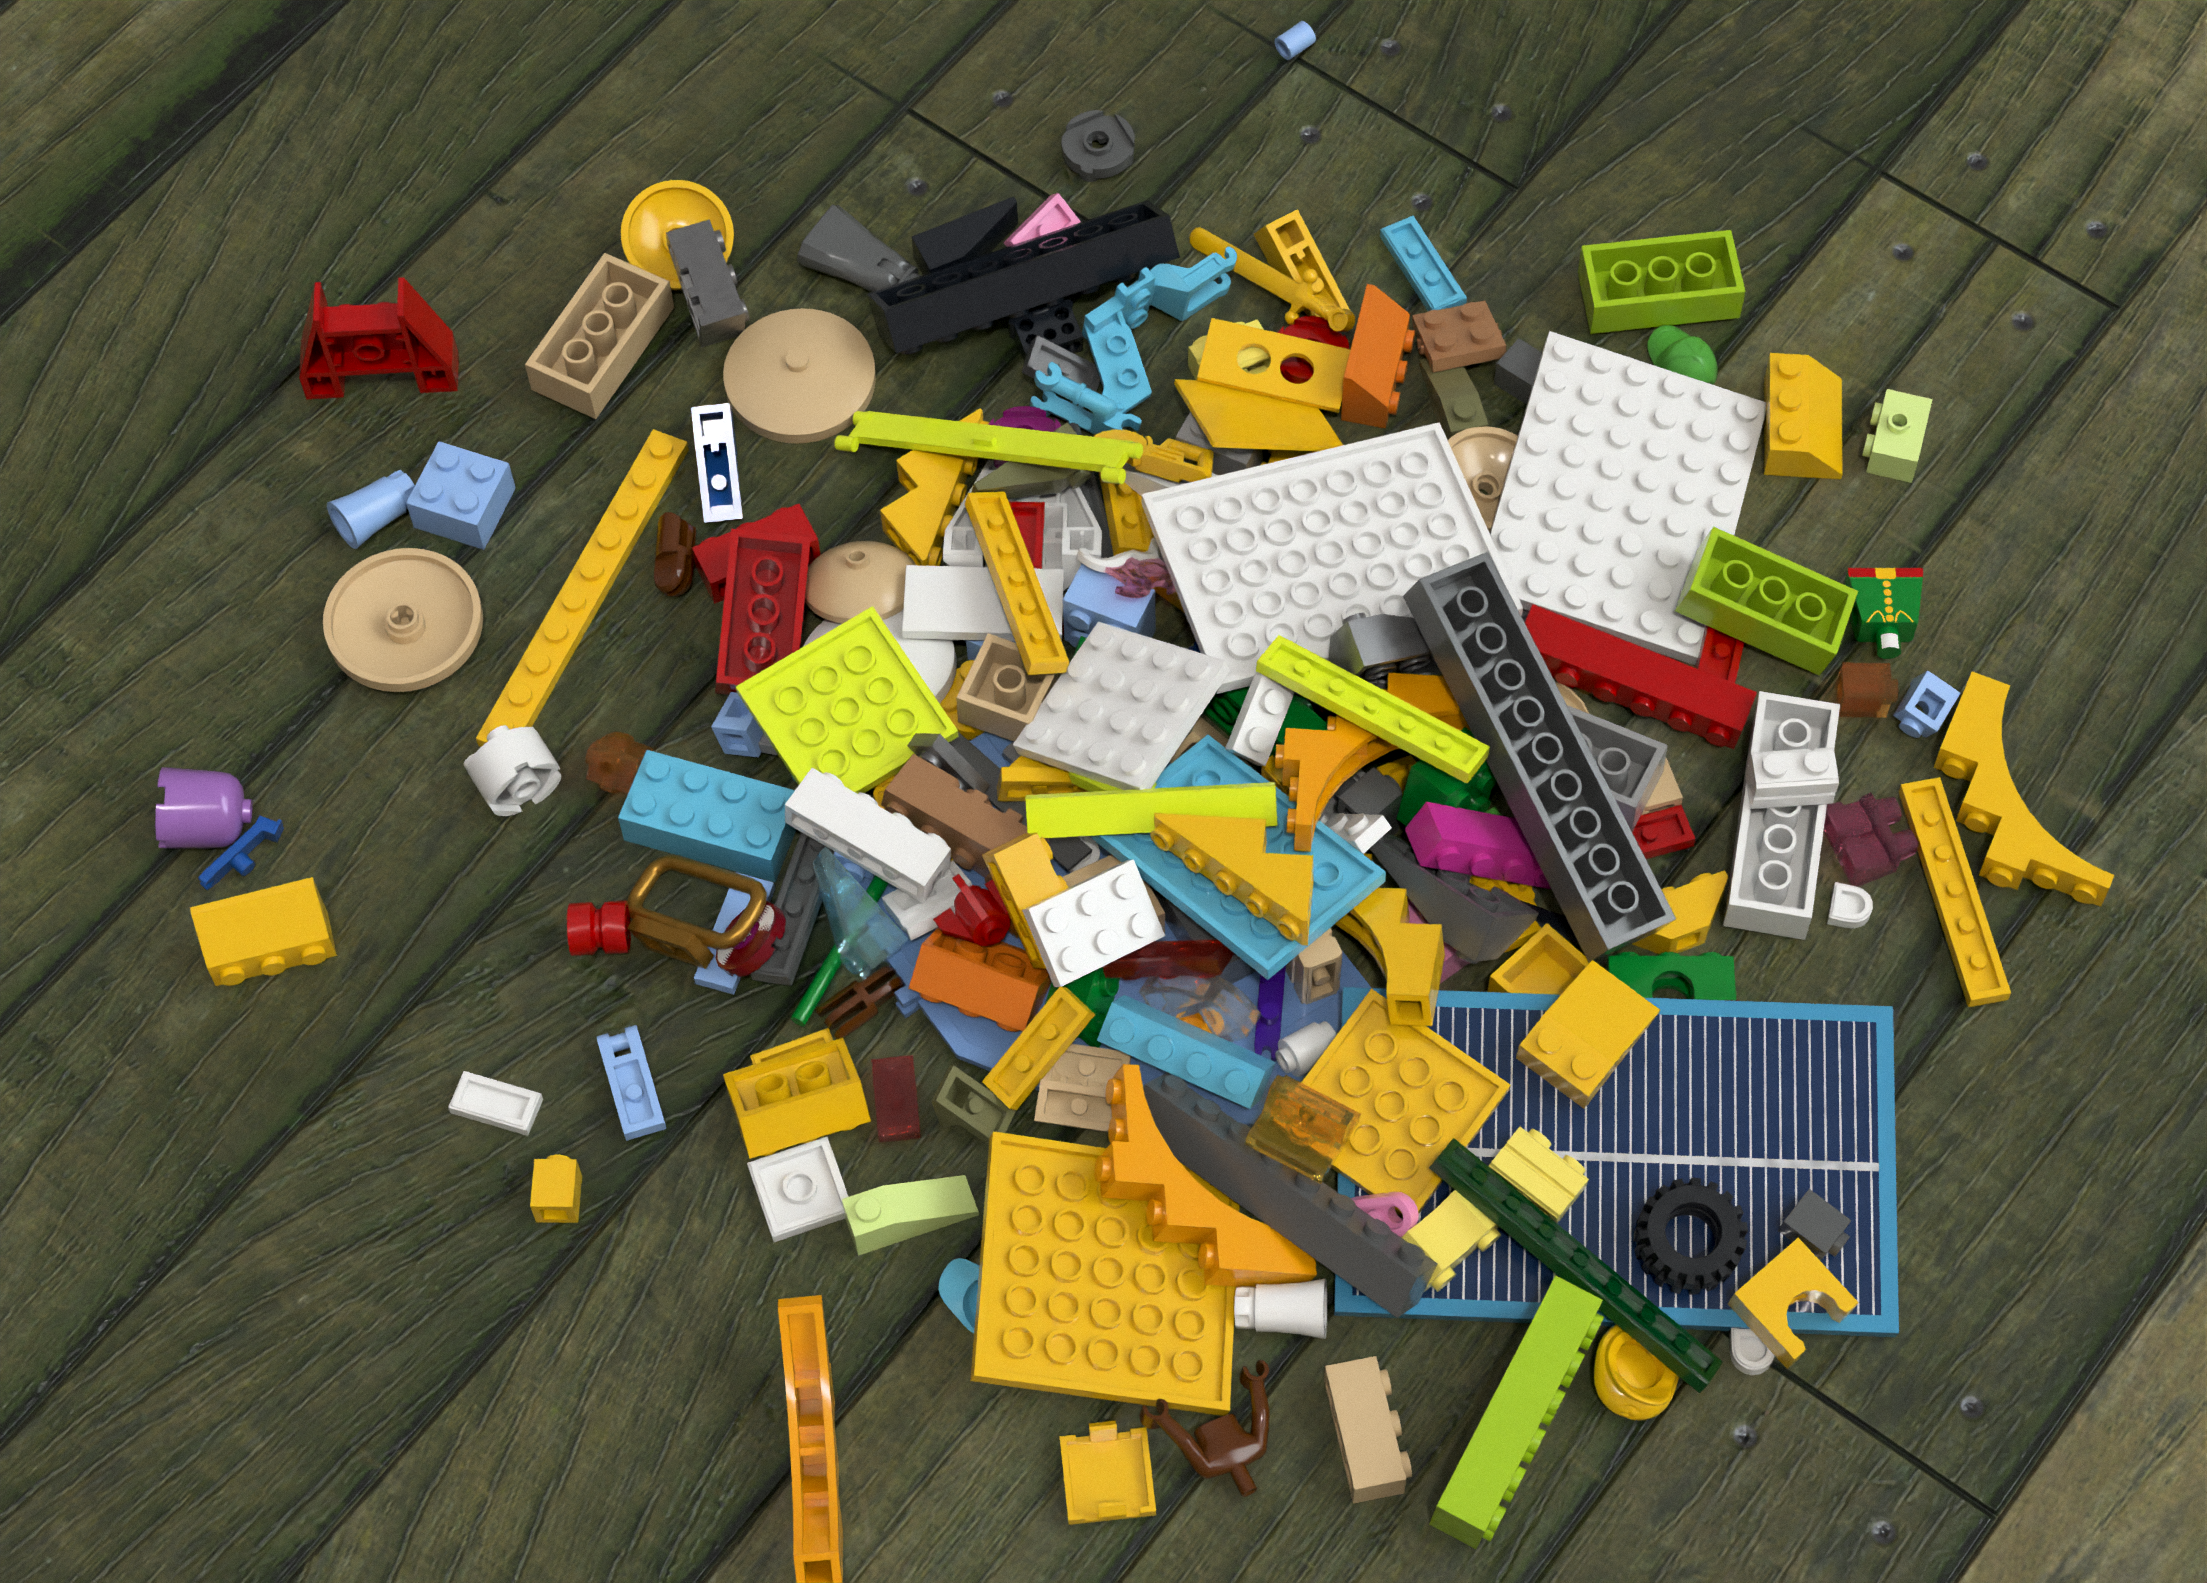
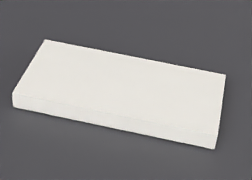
M906 565L903 639L984 641L989 633L1009 641H1015L988 567ZM1034 568L1062 641L1064 569Z

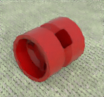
M608 901L600 909H597L592 902L569 903L567 909V937L570 955H595L599 947L603 949L605 954L630 953L631 932L627 928L631 921L628 901Z

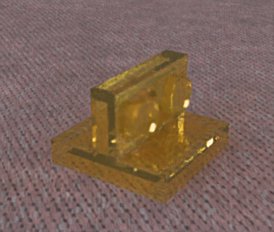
M1277 1075L1269 1088L1263 1111L1247 1135L1245 1145L1321 1184L1356 1128L1361 1113L1287 1075L1284 1077Z

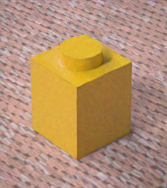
M550 1155L546 1159H534L530 1208L536 1222L578 1223L582 1174L577 1159H571L564 1155Z

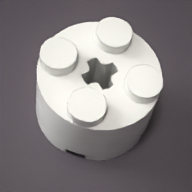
M506 725L499 726L488 734V742L464 761V767L488 806L498 816H510L523 812L519 805L530 799L536 805L549 796L561 780V774L558 771L560 767L534 727H518L510 730Z

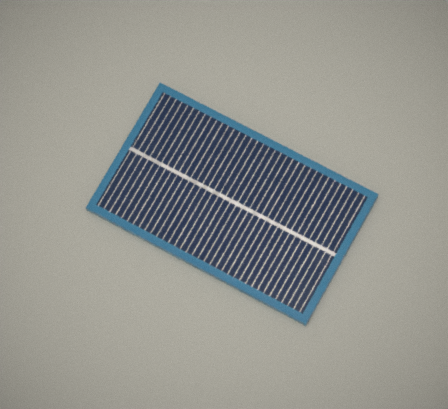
M1343 987L1341 1028L1371 988ZM1372 988L1387 999L1386 988ZM1438 991L1433 1025L1427 1027L1511 1085L1508 1093L1467 1149L1489 1166L1516 1130L1522 1127L1527 1132L1535 1129L1543 1134L1551 1142L1549 1149L1562 1159L1565 1155H1568L1577 1160L1585 1168L1586 1172L1583 1175L1589 1180L1583 1192L1557 1224L1683 1329L1730 1331L1731 1328L1750 1329L1728 1303L1736 1291L1792 1243L1778 1229L1808 1189H1811L1852 1220L1844 1230L1850 1236L1848 1241L1835 1257L1827 1253L1821 1262L1859 1303L1844 1320L1838 1323L1831 1319L1828 1312L1817 1303L1810 1301L1795 1302L1788 1306L1786 1314L1789 1328L1793 1333L1876 1337H1896L1899 1334L1893 1006L1645 998L1660 1009L1659 1014L1589 1104L1583 1109L1516 1059L1519 1045L1560 995ZM1338 1173L1337 1193L1349 1198L1369 1195ZM1691 1177L1701 1178L1700 1185L1708 1186L1709 1182L1712 1181L1719 1185L1716 1189L1717 1192L1723 1195L1728 1191L1733 1195L1734 1198L1731 1204L1734 1207L1741 1206L1744 1212L1741 1221L1747 1222L1748 1228L1744 1239L1747 1240L1746 1249L1730 1277L1724 1283L1721 1281L1715 1289L1707 1292L1706 1288L1701 1289L1699 1294L1689 1295L1688 1289H1682L1680 1294L1670 1292L1671 1285L1664 1283L1660 1287L1654 1283L1656 1276L1652 1272L1646 1275L1641 1268L1644 1262L1642 1258L1637 1259L1634 1251L1637 1242L1633 1241L1634 1231L1637 1227L1636 1222L1649 1197H1653L1656 1190L1664 1184L1666 1187H1670L1673 1180L1681 1178L1684 1184L1689 1183ZM1443 1180L1419 1213L1417 1224L1436 1209L1455 1189ZM1681 1215L1674 1217L1666 1225L1667 1240L1672 1248L1681 1255L1699 1258L1710 1254L1714 1249V1235L1710 1227L1703 1220L1690 1215ZM1498 1227L1497 1230L1501 1233V1236L1484 1252L1479 1248L1475 1249L1453 1269L1456 1276L1438 1292L1433 1287H1430L1423 1293L1417 1305L1398 1318L1531 1323L1555 1275H1558L1502 1228ZM1335 1274L1334 1316L1397 1318ZM1598 1309L1597 1313L1604 1316L1600 1326L1616 1325Z

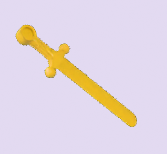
M1195 228L1190 233L1189 241L1191 246L1206 256L1216 252L1226 259L1224 256L1226 247L1233 248L1237 253V260L1232 271L1291 304L1290 311L1286 312L1284 317L1287 324L1293 325L1294 320L1299 318L1298 313L1308 309L1327 320L1330 328L1334 331L1348 332L1354 327L1355 316L1352 311L1341 308L1336 309L1313 295L1312 284L1316 282L1318 277L1315 270H1305L1303 281L1300 284L1204 228Z

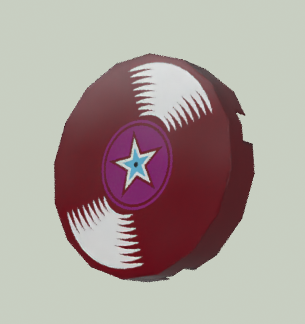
M766 901L762 914L742 942L728 949L716 950L715 959L718 967L731 976L736 974L738 977L747 976L758 970L773 955L775 949L771 945L776 937L780 940L783 938L786 925L783 911L773 903ZM743 911L731 921L724 932L732 929Z

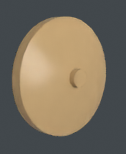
M801 308L770 314L747 327L729 349L724 363L723 381L728 403H730L733 413L746 427L758 435L774 441L798 444L827 439L851 426L854 413L856 411L864 412L872 399L876 383V370L872 350L865 337L855 326L832 313Z
M417 548L384 551L372 555L353 566L339 579L332 589L323 614L324 636L330 653L341 670L362 685L389 692H406L426 688L452 675L473 653L483 627L481 600L477 588L468 573L459 564L442 554Z

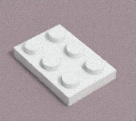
M1134 859L1126 860L1022 910L1054 987H1062L1165 936Z

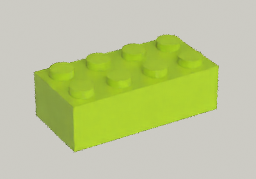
M1731 230L1581 246L1578 277L1590 334L1740 318L1746 291Z
M1713 526L1697 549L1675 612L1820 676L1837 655L1858 591Z

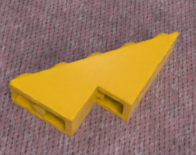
M981 408L960 420V422L989 424V422L983 421V410ZM911 450L896 460L898 480L908 493L880 510L882 529L893 544L908 554L916 565L940 566L943 557L941 545L944 540L945 529L953 518L956 506L960 507L966 497L967 485L965 482L968 475H974L978 465V457Z
M1154 813L1155 829L1150 833V836L1158 848L1163 851L1169 850L1180 858L1189 870L1194 873L1200 872L1210 879L1219 891L1225 895L1234 896L1245 904L1254 916L1265 918L1276 926L1279 932L1288 940H1296L1301 945H1308L1314 883L1313 855L1266 853V819Z

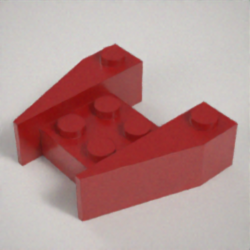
M404 277L398 278L397 303L380 302L370 305L342 304L329 307L321 282L314 283L300 349L299 379L306 400L343 398L345 393V376L414 372L420 393L458 391L459 352L454 334Z

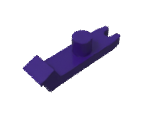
M1286 965L1269 980L1260 974L1254 1053L1262 1055L1264 1050H1268L1271 1053V1060L1274 1062L1277 1060L1275 1053L1279 1050L1278 1041L1281 1034Z

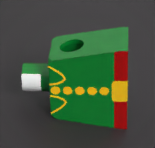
M1847 568L1843 584L1858 591L1849 617L1855 639L1859 642H1876L1877 655L1880 658L1892 659L1898 657L1901 654L1900 642H1910L1914 638L1919 620L1923 568Z

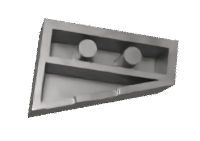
M709 219L666 232L667 246L701 348L738 337L745 330V322L750 321L746 304L743 299L739 298L736 290L738 283L732 264L727 265L722 252L726 251L720 229L714 231Z

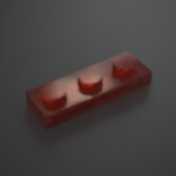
M1217 939L1154 941L1103 966L1105 978L1121 977L1124 980H1135L1140 977L1160 976L1162 979H1173L1178 976L1189 975L1211 978L1222 974L1234 953Z

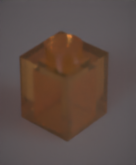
M1842 662L1836 681L1837 702L1840 704L1839 717L1887 718L1891 703H1896L1898 700V680L1891 679L1890 663Z

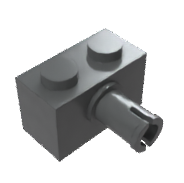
M1373 767L1358 781L1350 777L1336 791L1335 795L1339 798L1338 813L1383 815L1392 827L1385 835H1395L1399 831L1400 821L1397 819V814L1403 793L1399 784L1391 776H1383ZM1370 848L1365 852L1366 854H1373Z

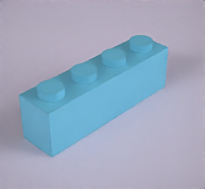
M1126 995L1119 997L1111 1003L1097 1041L1248 1109H1251L1261 1100L1276 1062Z

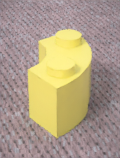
M1454 1190L1436 1209L1408 1230L1401 1238L1408 1243L1420 1247L1426 1256L1438 1263L1425 1289L1426 1291L1433 1287L1438 1292L1456 1276L1453 1269L1475 1249L1479 1248L1482 1252L1487 1250L1499 1239L1501 1233L1497 1230L1499 1226Z

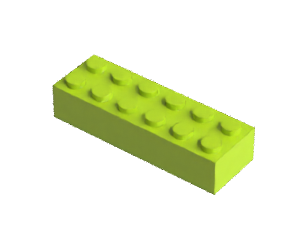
M1555 1275L1442 1494L1429 1525L1474 1549H1477L1482 1538L1489 1542L1491 1541L1507 1510L1499 1505L1501 1500L1511 1502L1526 1472V1469L1519 1466L1521 1461L1530 1465L1546 1433L1545 1430L1539 1428L1540 1424L1543 1423L1550 1426L1566 1394L1558 1389L1559 1386L1562 1385L1569 1388L1585 1354L1578 1351L1579 1347L1588 1351L1604 1319V1316L1597 1313L1603 1301L1602 1299Z

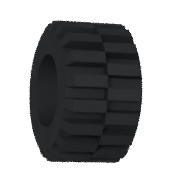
M1691 1177L1689 1183L1685 1184L1681 1178L1673 1180L1670 1187H1666L1664 1184L1658 1188L1653 1197L1650 1196L1645 1203L1634 1231L1633 1241L1637 1242L1634 1251L1637 1259L1642 1258L1644 1262L1641 1268L1645 1274L1648 1275L1652 1272L1656 1276L1654 1283L1660 1287L1667 1283L1672 1286L1670 1292L1680 1294L1682 1289H1688L1689 1295L1699 1294L1701 1289L1704 1288L1708 1292L1715 1289L1721 1281L1724 1283L1738 1265L1747 1245V1240L1744 1239L1748 1228L1747 1222L1741 1221V1217L1744 1214L1741 1206L1734 1207L1731 1204L1734 1196L1728 1191L1723 1195L1717 1192L1718 1184L1710 1181L1708 1186L1700 1185L1701 1178ZM1681 1215H1690L1703 1220L1710 1227L1714 1235V1249L1710 1254L1699 1258L1681 1255L1672 1248L1667 1240L1665 1232L1667 1223L1674 1217Z

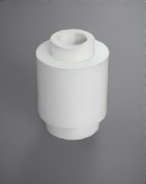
M1326 1021L1320 1024L1312 1022L1278 1041L1279 1050L1275 1054L1281 1069L1287 1074L1291 1072L1295 1077H1301L1308 1073L1336 1037L1335 1030Z

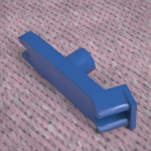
M259 816L256 823L198 877L201 881L200 884L208 891L233 868L242 876L250 873L255 866V862L247 855L264 839L277 843L284 830L282 820L278 819L276 822Z

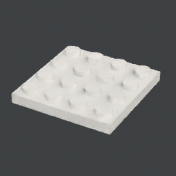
M1098 622L1069 663L1066 673H1062L1041 703L1033 722L1025 726L1014 742L1013 747L1018 755L1122 790L1151 789L1231 670L1225 660Z

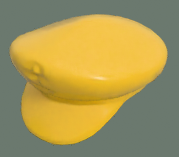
M1617 1324L1614 1325L1603 1335L1595 1357L1594 1384L1600 1400L1613 1413L1631 1420H1647L1663 1412L1673 1398L1679 1376Z

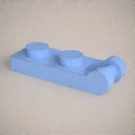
M637 1025L624 1028V1033L610 1037L608 1033L596 1036L626 1141L667 1129ZM630 1048L631 1053L615 1058L614 1052Z

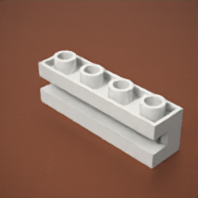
M811 768L785 804V823L922 903L926 901L933 891V882L936 877L942 878L950 867L951 848L948 847L947 843L940 836L920 831L904 815L896 812L891 814L878 806V803L871 796L862 792L858 794L845 787L838 777L831 773L825 772L822 774L816 769Z

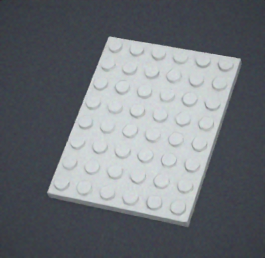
M1549 331L1490 530V536L1523 609L1530 611L1532 604L1656 653L1696 665L1706 625L1675 612L1697 549L1714 526L1732 535L1735 534L1766 413V402Z
M1440 422L1142 494V507L1200 652L1225 660L1231 670L1217 690V694L1250 686L1254 675L1261 674L1256 671L1257 660L1278 635L1329 661L1330 636L1343 626L1342 620L1357 613H1365L1366 617L1388 614L1414 618L1403 595L1419 579L1485 552H1489L1522 616V604Z

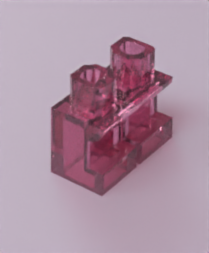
M1872 792L1862 796L1857 802L1843 806L1840 801L1829 804L1826 807L1823 831L1835 855L1838 854L1837 859L1852 886L1859 887L1895 873L1900 861L1916 854L1918 841L1912 830L1906 829L1893 834L1889 827L1891 824L1900 822L1902 816L1901 808L1895 797L1875 800Z

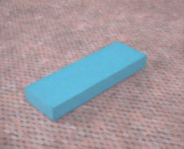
M1414 216L1380 229L1381 240L1427 311L1466 304V295Z

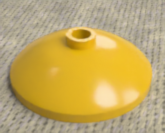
M669 180L656 183L639 193L632 200L624 214L621 224V243L624 255L629 264L668 280L671 290H682L667 246L666 232L710 219L713 230L720 229L726 251L722 253L727 263L734 241V229L730 214L718 196L702 185L685 180Z

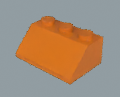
M1371 284L1366 286L1344 374L1341 420L1386 429L1389 414H1397L1400 392H1395L1397 383L1404 384L1408 361H1403L1404 352H1412L1415 330L1409 329L1410 314L1379 288Z
M937 928L921 945L908 989L919 992L920 997L927 1001L951 1004L958 1007V1010L964 1015L970 1017L983 1016L996 1021V1024L1004 1030L1017 1032L1019 1030L1024 1031L1038 1014L1052 981L1047 969L1033 968L1024 949L1002 941L988 946H980L976 943L945 935Z

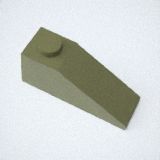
M1427 358L1419 360V366L1437 423L1440 422L1447 440L1456 433L1468 428L1488 427V421L1479 393L1464 366L1432 372Z
M1068 422L1053 431L1077 435ZM1008 461L974 483L971 493L1005 491L1007 499L1060 493L1070 485L1073 489L1078 488L1092 474L1088 470Z

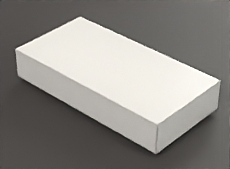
M463 1071L448 1108L451 1114L528 1136L542 1104L543 1097L538 1092Z

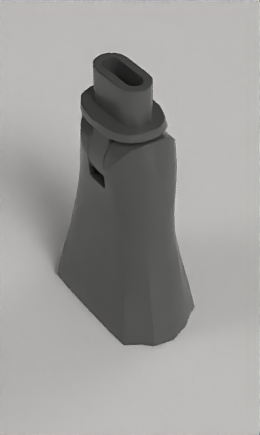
M839 205L830 206L802 241L797 255V262L800 265L849 281L870 292L921 276L918 274L917 267L912 266L904 257L880 241Z

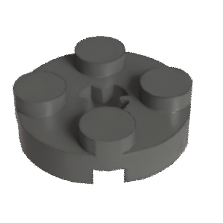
M1100 110L1081 113L1071 119L1066 126V132L1061 140L1062 156L1069 168L1079 173L1080 177L1087 182H1094L1099 178L1114 176L1131 166L1134 161L1135 136L1133 129L1123 117L1117 114L1113 118L1103 115V111ZM1097 140L1100 144L1106 142L1107 145L1099 149L1093 148L1092 141Z

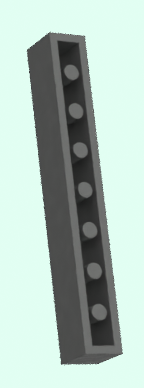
M1167 1072L1144 1085V1095L1155 1125L1179 1162L1398 1318L1419 1303L1438 1264L1426 1256L1420 1247L1402 1239L1392 1232L1385 1222L1368 1215L1357 1207L1351 1198L1337 1193L1323 1183L1317 1174L1299 1166L1289 1159L1283 1150L1271 1146L1254 1134V1131L1249 1126L1237 1122L1223 1112L1218 1104L1203 1098L1193 1091L1183 1079Z

